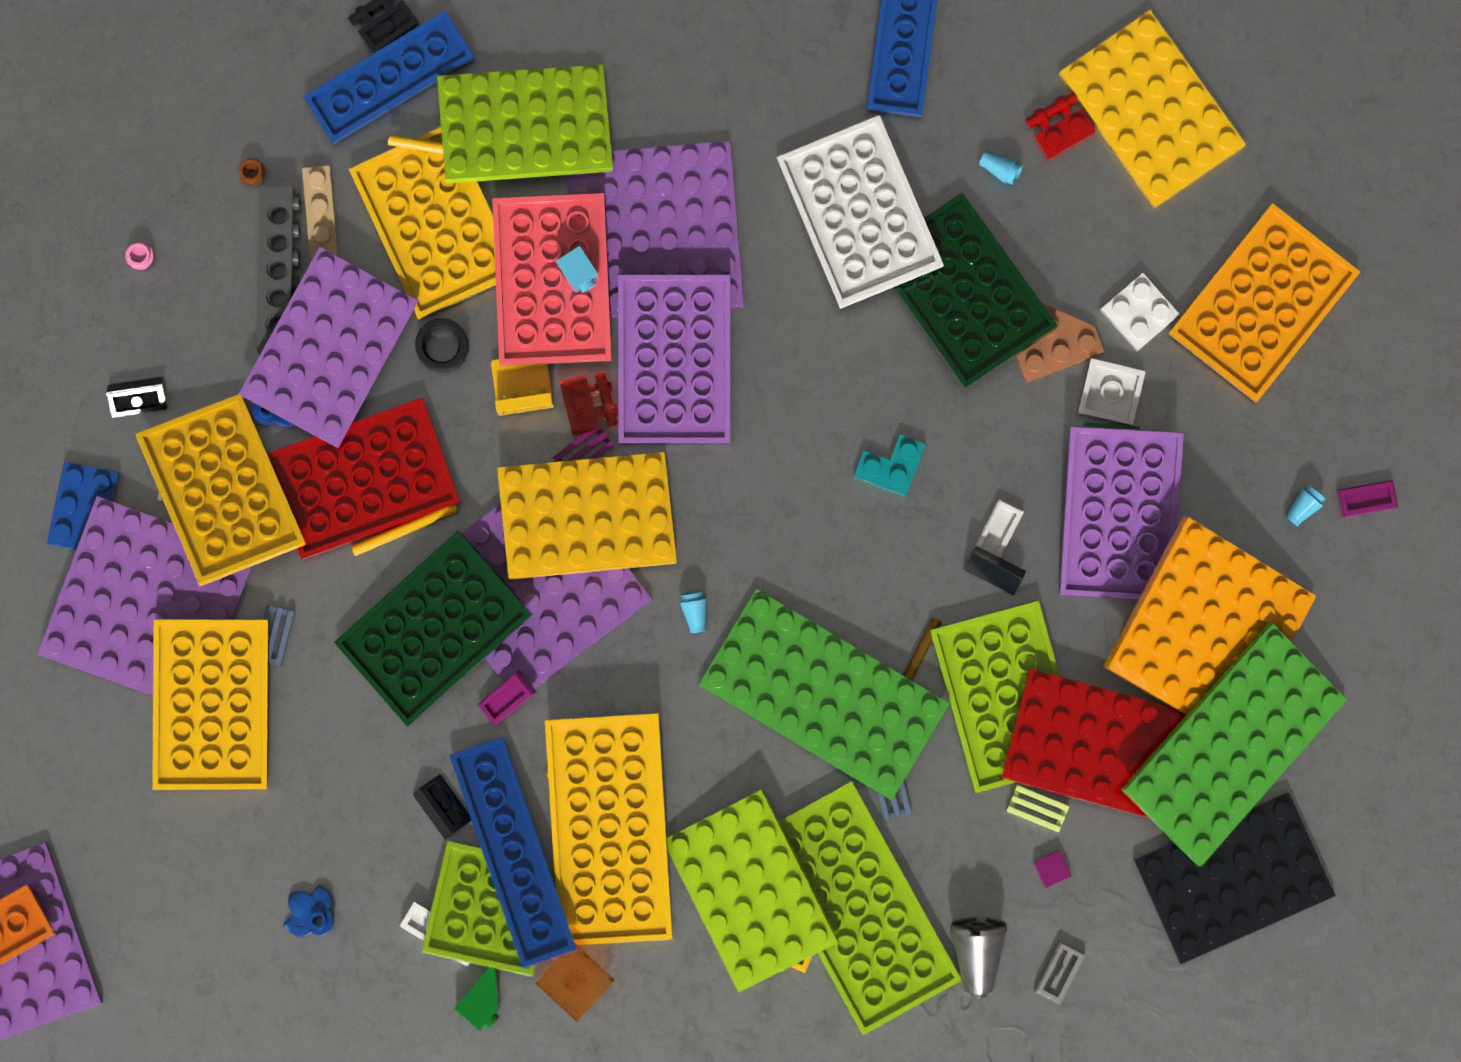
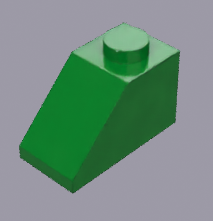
M489 967L454 1008L479 1031L484 1027L489 1030L499 1019V1016L496 1014L500 1009L497 969Z

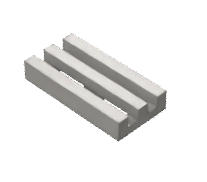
M1060 941L1034 992L1061 1005L1086 954ZM1064 949L1067 953L1046 992L1043 988ZM1074 954L1077 958L1056 997L1052 994Z

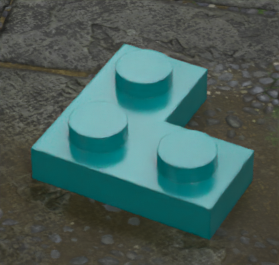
M900 434L890 460L864 450L854 478L906 497L926 444Z

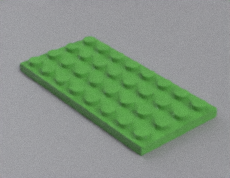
M758 589L753 593L699 683V686L891 801L894 799L950 705L949 702Z
M1268 623L1121 790L1196 865L1202 866L1347 699L1273 623Z

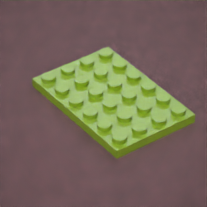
M603 64L437 76L446 184L613 172Z
M1039 601L930 630L975 793L1015 783L1002 779L1001 774L1029 669L1060 676Z
M764 789L666 838L667 850L738 993L840 942Z

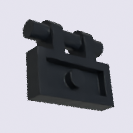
M372 0L364 6L361 4L355 8L356 12L347 17L353 27L361 21L365 23L366 26L357 32L373 54L419 25V21L403 0L394 6L390 2L391 0ZM383 6L386 12L373 20L370 15Z

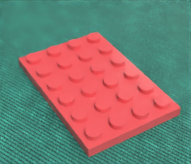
M604 193L492 198L499 365L612 361ZM578 246L581 247L599 276V279L595 281L597 285L585 293H582L581 290L577 293L574 292L556 263V260Z

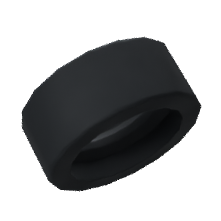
M436 318L426 322L419 329L415 338V350L420 361L428 369L438 373H448L458 369L465 362L469 353V341L465 331L457 322L447 318ZM439 329L451 331L458 340L456 355L445 362H438L432 359L426 351L428 336Z

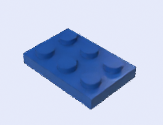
M64 462L47 544L77 550L96 496L115 502L121 473Z

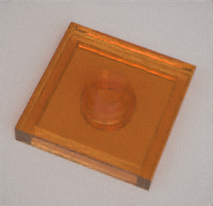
M575 943L577 951L560 956L535 984L577 1022L615 980Z

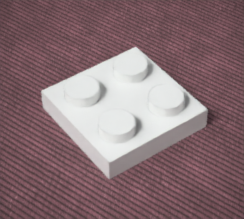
M1144 273L1138 276L1100 310L1136 352L1180 315Z
M1091 358L1077 414L1133 426L1146 371Z

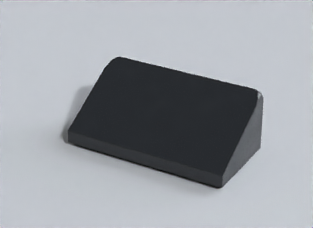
M163 377L115 383L107 387L106 394L112 418L167 410Z
M978 546L975 547L964 568L965 571L1012 595L1015 594L1026 573L1025 570Z
M440 774L413 793L414 798L444 839L449 838L471 822L469 813Z

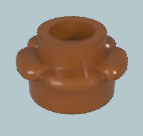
M249 158L239 165L238 173L241 175L240 180L244 184L249 185L252 183L257 185L262 182L266 169L262 163H259L258 159ZM253 169L255 172L250 174L249 171Z

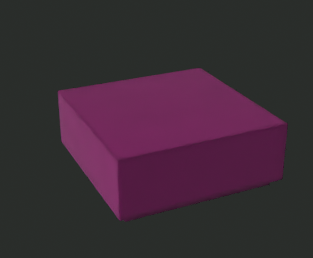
M1060 851L1033 862L1045 888L1071 877Z

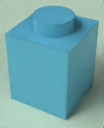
M580 246L556 260L557 266L575 293L580 290L582 293H585L597 285L595 281L599 279L598 273Z

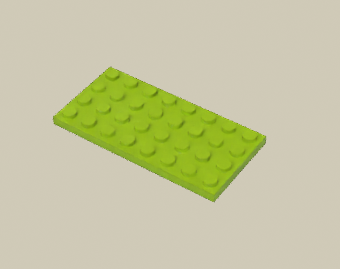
M852 781L780 821L840 941L819 952L818 955L862 1035L962 981Z

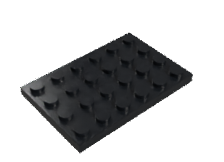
M1289 792L1253 807L1202 866L1196 865L1174 842L1133 860L1179 964L1195 959L1335 897V893Z

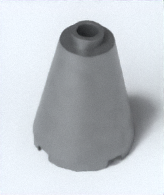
M977 917L954 920L950 932L964 990L970 993L972 998H986L987 994L993 992L1007 932L1006 922L994 918H986V922L977 921Z

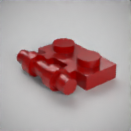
M1073 92L1065 97L1062 95L1054 99V103L1044 109H1036L1032 112V116L1024 120L1029 129L1036 125L1040 126L1042 132L1036 134L1034 139L1047 161L1096 133L1083 109L1075 113L1071 112L1069 106L1078 102ZM1060 112L1064 119L1051 126L1048 118Z

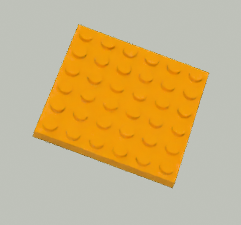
M1183 516L1104 667L1187 715L1268 623H1273L1293 642L1316 595L1191 518Z

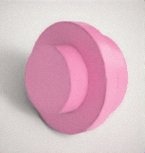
M135 242L128 247L125 257L127 263L132 268L143 270L152 264L154 253L148 244Z

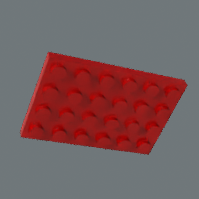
M423 398L352 422L339 448L314 436L267 453L305 541L304 546L297 548L302 560L460 503Z
M1029 669L1001 778L1150 819L1121 788L1186 715L1173 707Z

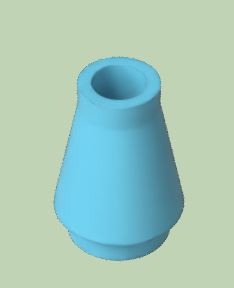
M988 150L985 151L979 163L980 166L986 168L1004 184L1010 183L1012 185L1017 181L1023 165L1018 163V159L992 153Z
M1308 485L1305 489L1302 488L1285 517L1298 527L1304 520L1323 507L1321 504L1325 501V498Z
M703 591L681 594L682 601L679 603L690 633L706 631L707 597H704Z

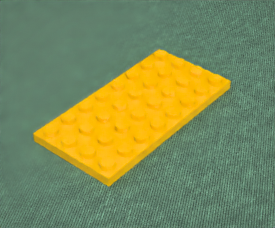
M659 713L545 719L555 888L575 945L672 939Z

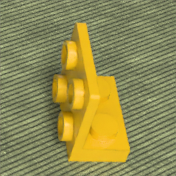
M499 359L491 361L496 395V412L499 416L554 408L548 364L500 366Z

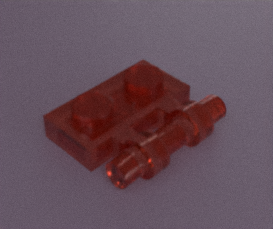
M605 373L596 374V383L590 385L586 375L559 381L572 436L600 429L598 423L600 418H606L608 427L618 425V408L613 403L611 396L613 392L611 382L607 381ZM600 396L602 406L594 407L592 397Z

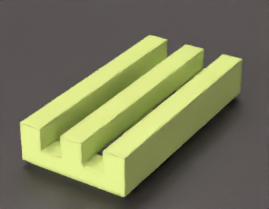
M1016 785L1006 812L1059 833L1070 806ZM1022 793L1059 808L1061 812L1057 814L1020 799L1018 796ZM1016 803L1054 818L1057 822L1054 825L1017 810L1014 806Z

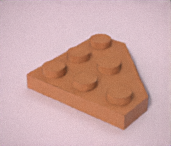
M1043 304L1057 323L1058 328L1016 356L1025 382H1030L1103 354L1104 349L1095 326Z

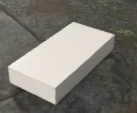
M999 499L973 549L978 546L1001 558L1024 511Z

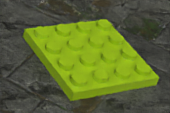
M447 841L422 953L533 977L536 965L522 969L481 848ZM547 863L548 868H549V871H550V874H551V877H552V880H553V883H554V881H555L554 864Z

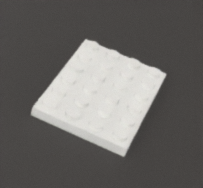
M880 115L777 157L779 166L840 309L944 267Z

